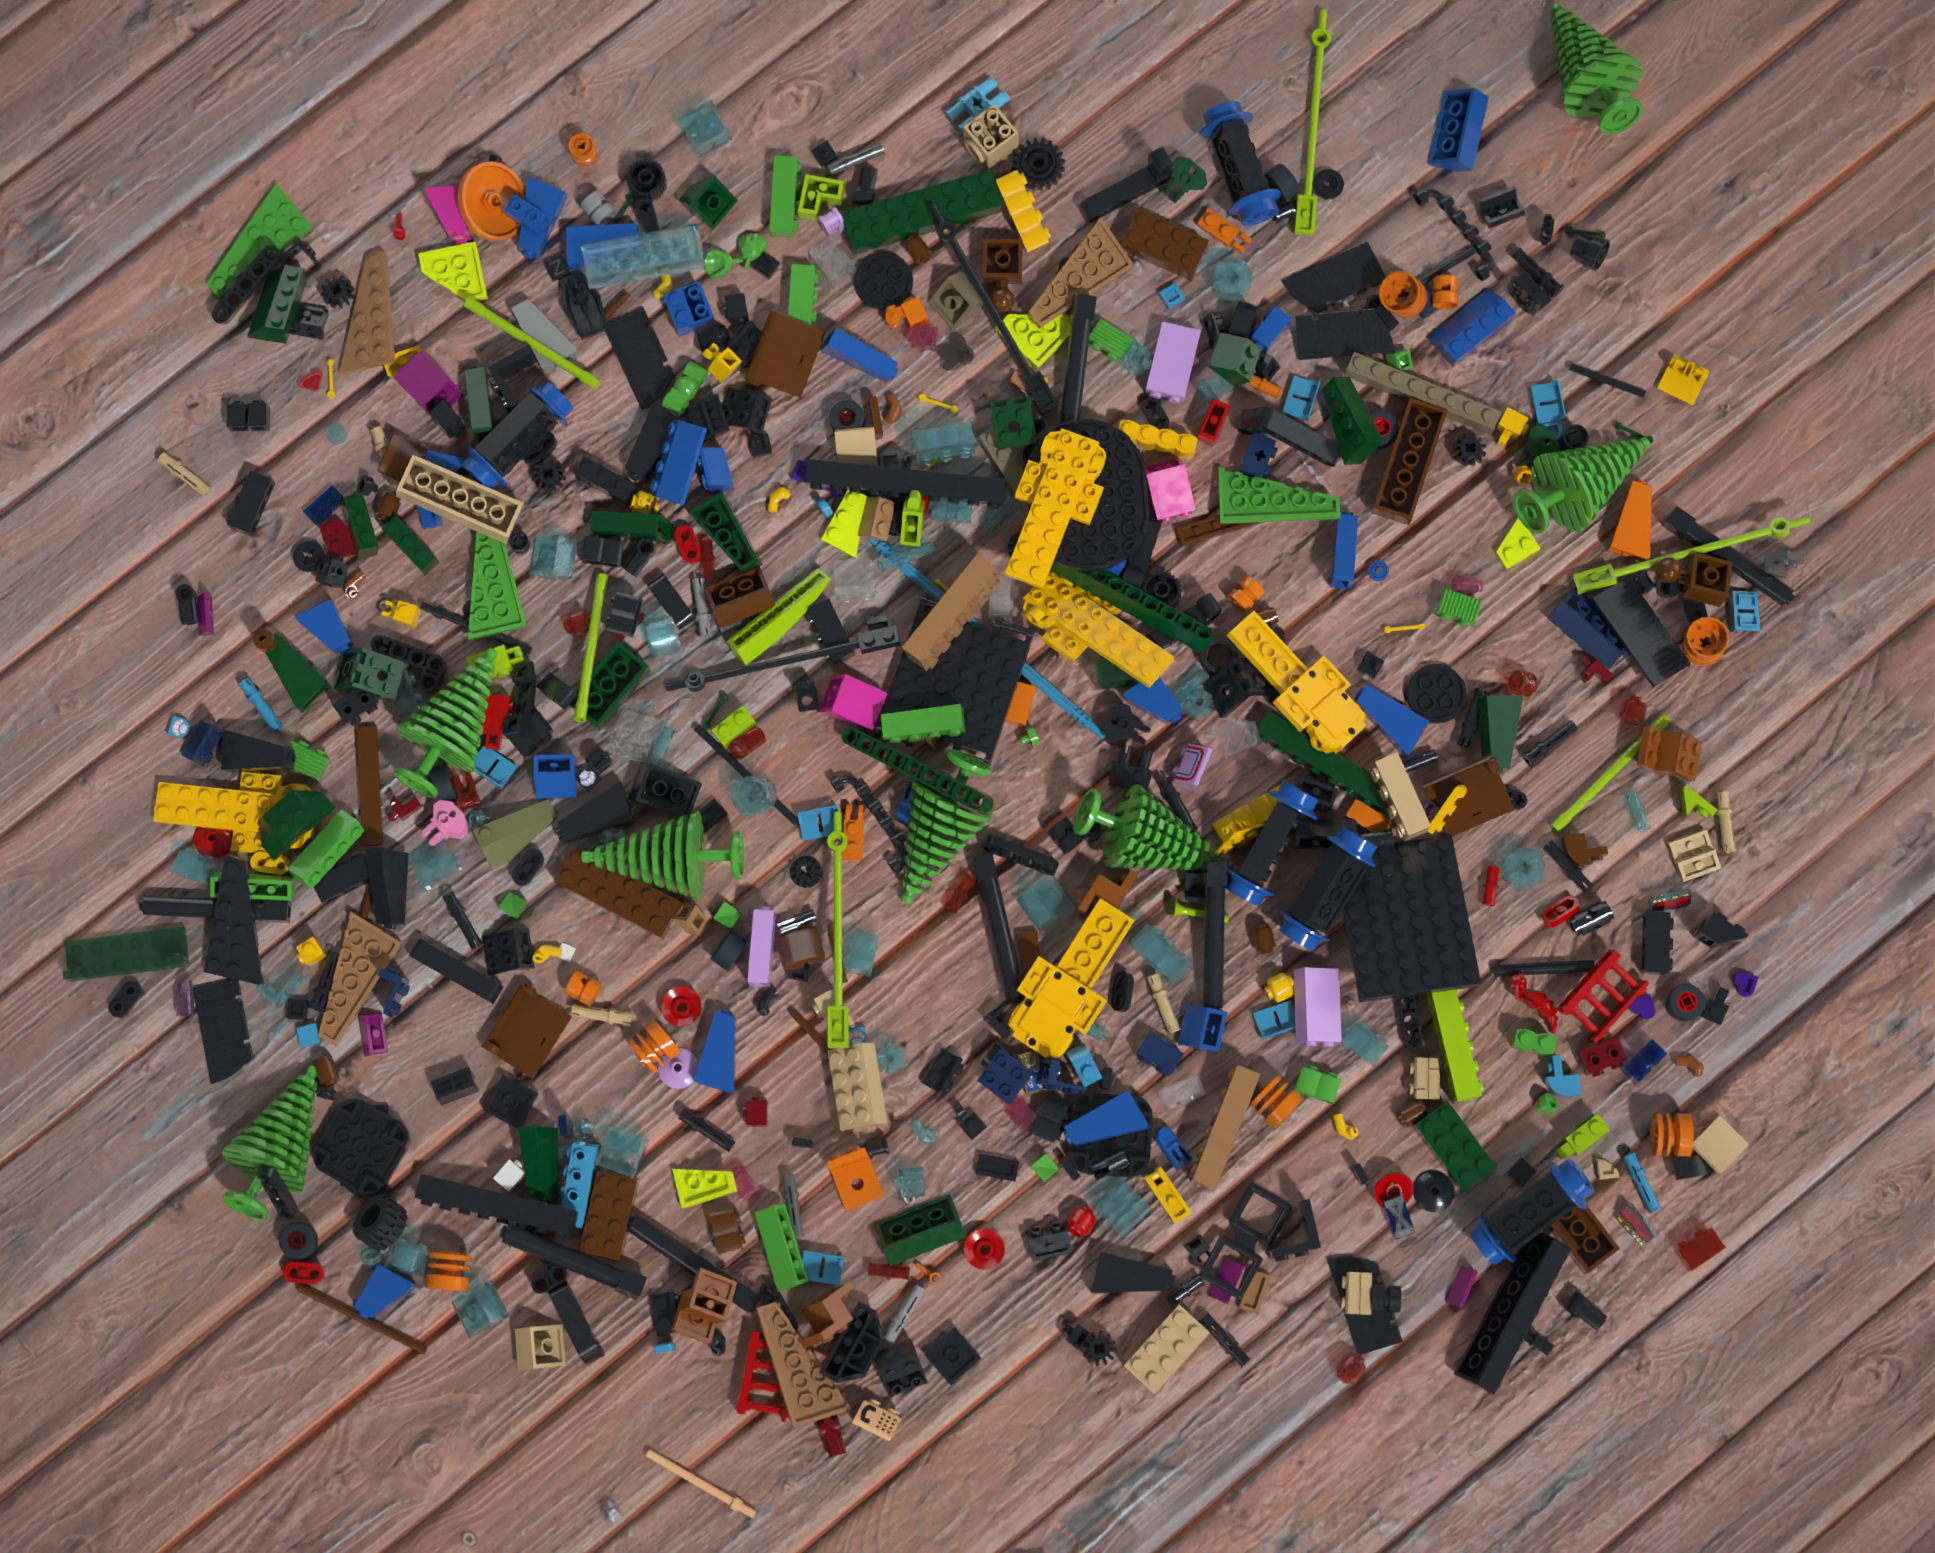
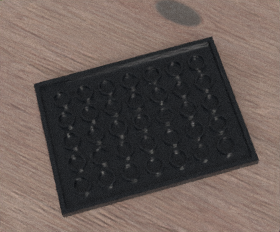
M1452 835L1396 842L1394 846L1377 848L1371 857L1376 866L1369 865V868L1342 910L1359 1003L1481 986V978Z

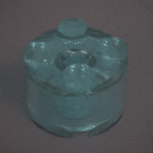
M1227 259L1217 264L1212 279L1214 294L1226 303H1238L1248 295L1252 284V272L1247 263L1239 259Z
M667 615L643 621V628H647V633H645L651 654H654V660L678 653L681 643L678 635L673 633L675 625L672 616L667 617Z
M753 775L741 779L735 784L731 793L733 805L740 814L747 817H755L771 811L777 799L774 782L761 775Z
M1530 848L1515 849L1505 858L1501 867L1503 880L1510 887L1518 891H1526L1533 888L1541 881L1545 872L1543 858L1538 851ZM1522 865L1524 866V868H1527V871L1525 873H1523L1522 870H1519V868Z
M399 1238L389 1248L384 1266L387 1268L390 1265L395 1266L394 1271L415 1277L419 1273L420 1277H424L429 1261L428 1255L430 1252L427 1249L428 1246L416 1243L415 1246L407 1243V1240Z

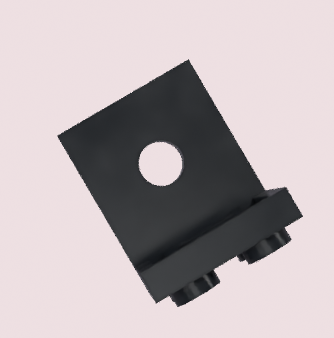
M530 345L488 367L494 379L491 383L498 396H503L500 399L508 413L518 404L504 380L538 362Z
M1233 658L1204 684L1220 718L1229 716L1250 696H1278L1280 694L1248 658ZM1226 686H1228V688H1229V693H1228V695L1226 694V691H1225Z
M1310 1199L1299 1202L1308 1242L1269 1250V1259L1274 1258L1275 1262L1289 1259L1288 1255L1295 1254V1258L1309 1255L1308 1251L1321 1248Z

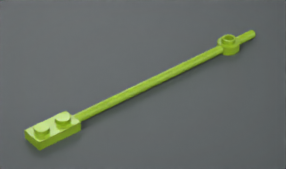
M1325 9L1319 11L1318 29L1314 30L1311 37V43L1316 48L1304 195H1298L1295 235L1314 236L1318 196H1312L1324 48L1328 47L1331 41V34L1326 29L1327 10ZM1318 38H1323L1324 41H1323V42H1319L1317 39H1318Z
M1808 515L1790 521L1784 517H1777L1770 522L1769 527L1613 570L1611 564L1572 574L1573 581L1579 595L1617 584L1616 577L1655 567L1664 558L1669 557L1680 560L1691 557L1694 552L1702 554L1770 534L1776 538H1784L1790 533V529L1810 524V517Z
M834 812V832L827 839L829 848L834 852V1006H828V1048H849V1007L842 1006V851L847 848L848 839L842 832V813ZM836 841H842L840 845H835Z

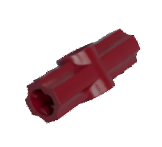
M838 1415L818 1420V1427L821 1436L824 1437L829 1458L847 1453L841 1435L842 1429Z

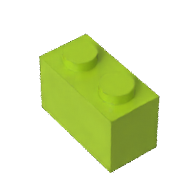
M742 705L711 731L724 749H727L757 724Z

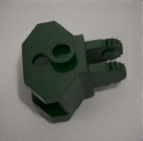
M1176 157L1172 162L1174 164V176L1163 193L1167 195L1176 184L1179 185L1181 189L1172 199L1176 203L1189 190H1203L1207 185L1206 173L1190 158ZM1191 168L1195 169V172L1193 174L1189 173V170Z
M1535 423L1528 429V439L1524 442L1525 444L1512 454L1514 457H1518L1526 450H1529L1532 455L1519 463L1520 466H1526L1541 454L1559 452L1560 445L1547 426ZM1546 438L1550 439L1548 443H1544Z

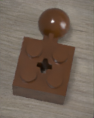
M983 239V284H996V289L991 293L990 299L1000 313L1009 311L1015 302L1013 293L1008 289V284H1022L1023 239ZM1002 259L1005 260L1004 264L1000 263Z
M1694 552L1686 562L1685 569L1681 568L1680 563L1676 559L1669 557L1660 560L1656 565V575L1662 582L1672 583L1677 579L1684 580L1683 598L1720 607L1729 597L1732 562Z

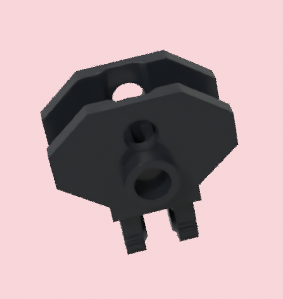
M1124 703L1110 710L1103 727L1106 743L1113 746L1124 740L1145 744L1146 740L1141 736L1133 734V730L1136 728L1144 733H1150L1151 730L1150 727L1138 723L1137 719L1133 718L1130 706ZM1116 721L1118 724L1113 725L1111 722Z

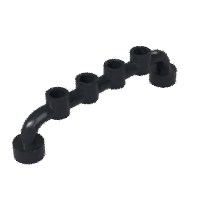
M1419 189L1413 193L1415 202L1421 207L1429 202L1428 197H1434L1438 201L1440 208L1448 213L1452 223L1461 229L1465 239L1470 241L1478 255L1485 259V266L1480 264L1474 268L1476 277L1482 282L1489 278V272L1494 265L1493 257L1489 252L1492 249L1491 245L1487 240L1481 242L1477 238L1479 235L1477 227L1474 225L1468 227L1464 222L1467 220V216L1462 210L1455 211L1452 207L1455 205L1454 199L1450 195L1444 197L1435 189H1427L1425 191Z
M835 776L829 781L837 793L845 789L844 784L846 783L851 784L855 788L859 797L865 802L871 814L875 816L881 828L887 833L893 845L900 852L898 859L892 857L887 861L889 867L895 874L902 871L905 855L907 856L908 854L904 842L907 840L901 831L897 833L892 828L895 825L893 819L889 815L884 817L880 811L883 809L878 799L872 800L869 795L872 791L866 782L861 784L853 776H843L841 778Z

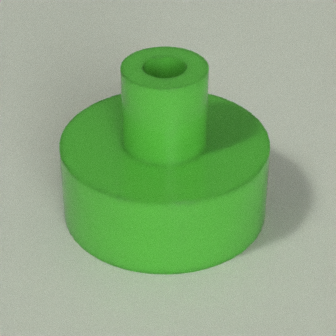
M1033 725L1025 728L1027 734L1020 737L1022 744L1030 742L1032 747L1039 745L1040 741Z
M1550 1093L1539 1097L1540 1104L1536 1106L1538 1112L1544 1111L1546 1114L1551 1115L1558 1111L1557 1101Z

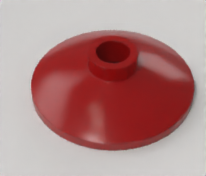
M198 827L194 835V845L197 851L206 858H222L231 850L233 831ZM211 835L216 836V839L214 841L209 840V837Z
M684 986L669 990L661 1003V1011L664 1018L670 1024L677 1027L693 1024L699 1018L702 1010L699 995L693 989ZM680 1004L686 1005L684 1011L678 1009Z
M1403 1173L1387 1174L1375 1185L1374 1198L1378 1205L1386 1209L1385 1201L1403 1195L1404 1206L1413 1195V1182Z
M979 1229L972 1232L966 1239L964 1254L967 1261L973 1267L980 1270H989L996 1267L1002 1261L1005 1254V1245L1001 1236L995 1231ZM982 1246L988 1247L989 1250L987 1253L984 1254L981 1252L980 1249Z

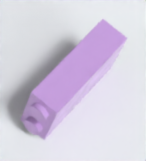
M1162 321L1145 394H1149V397L1160 399V397L1166 398L1171 403H1184L1201 330Z
M759 906V910L754 909L747 980L748 984L753 987L770 988L776 927V914L771 910V907Z
M1307 967L1294 969L1296 1043H1304L1305 1047L1317 1046V1043H1321V1047H1334V1043L1342 1042L1339 969Z

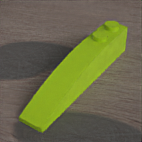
M818 568L776 601V606L761 613L727 640L734 655L746 666L768 649L805 614L829 583L830 577Z

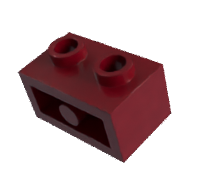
M1618 1037L1577 1053L1586 1076L1592 1074L1593 1078L1604 1074L1603 1069L1611 1067L1612 1070L1622 1067V1062L1627 1060Z

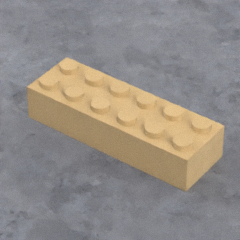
M412 455L396 491V497L504 544H507L524 504L415 455Z

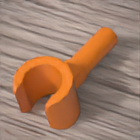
M917 1262L915 1266L928 1276L930 1283L937 1285L932 1281V1276L938 1275L941 1278V1275L937 1272H931Z

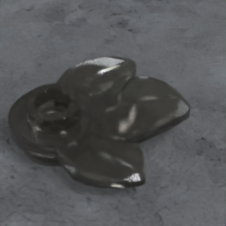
M950 332L949 343L936 347L938 356L945 360L943 363V369L957 370L961 365H968L974 359V351L971 347L967 346L966 339L955 332ZM967 353L968 357L964 359L961 357V354Z

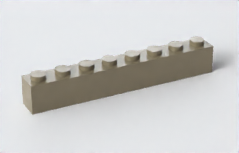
M1354 352L1345 373L1346 377H1350L1353 380L1405 401L1413 398L1447 409V418L1492 435L1501 415L1499 410Z

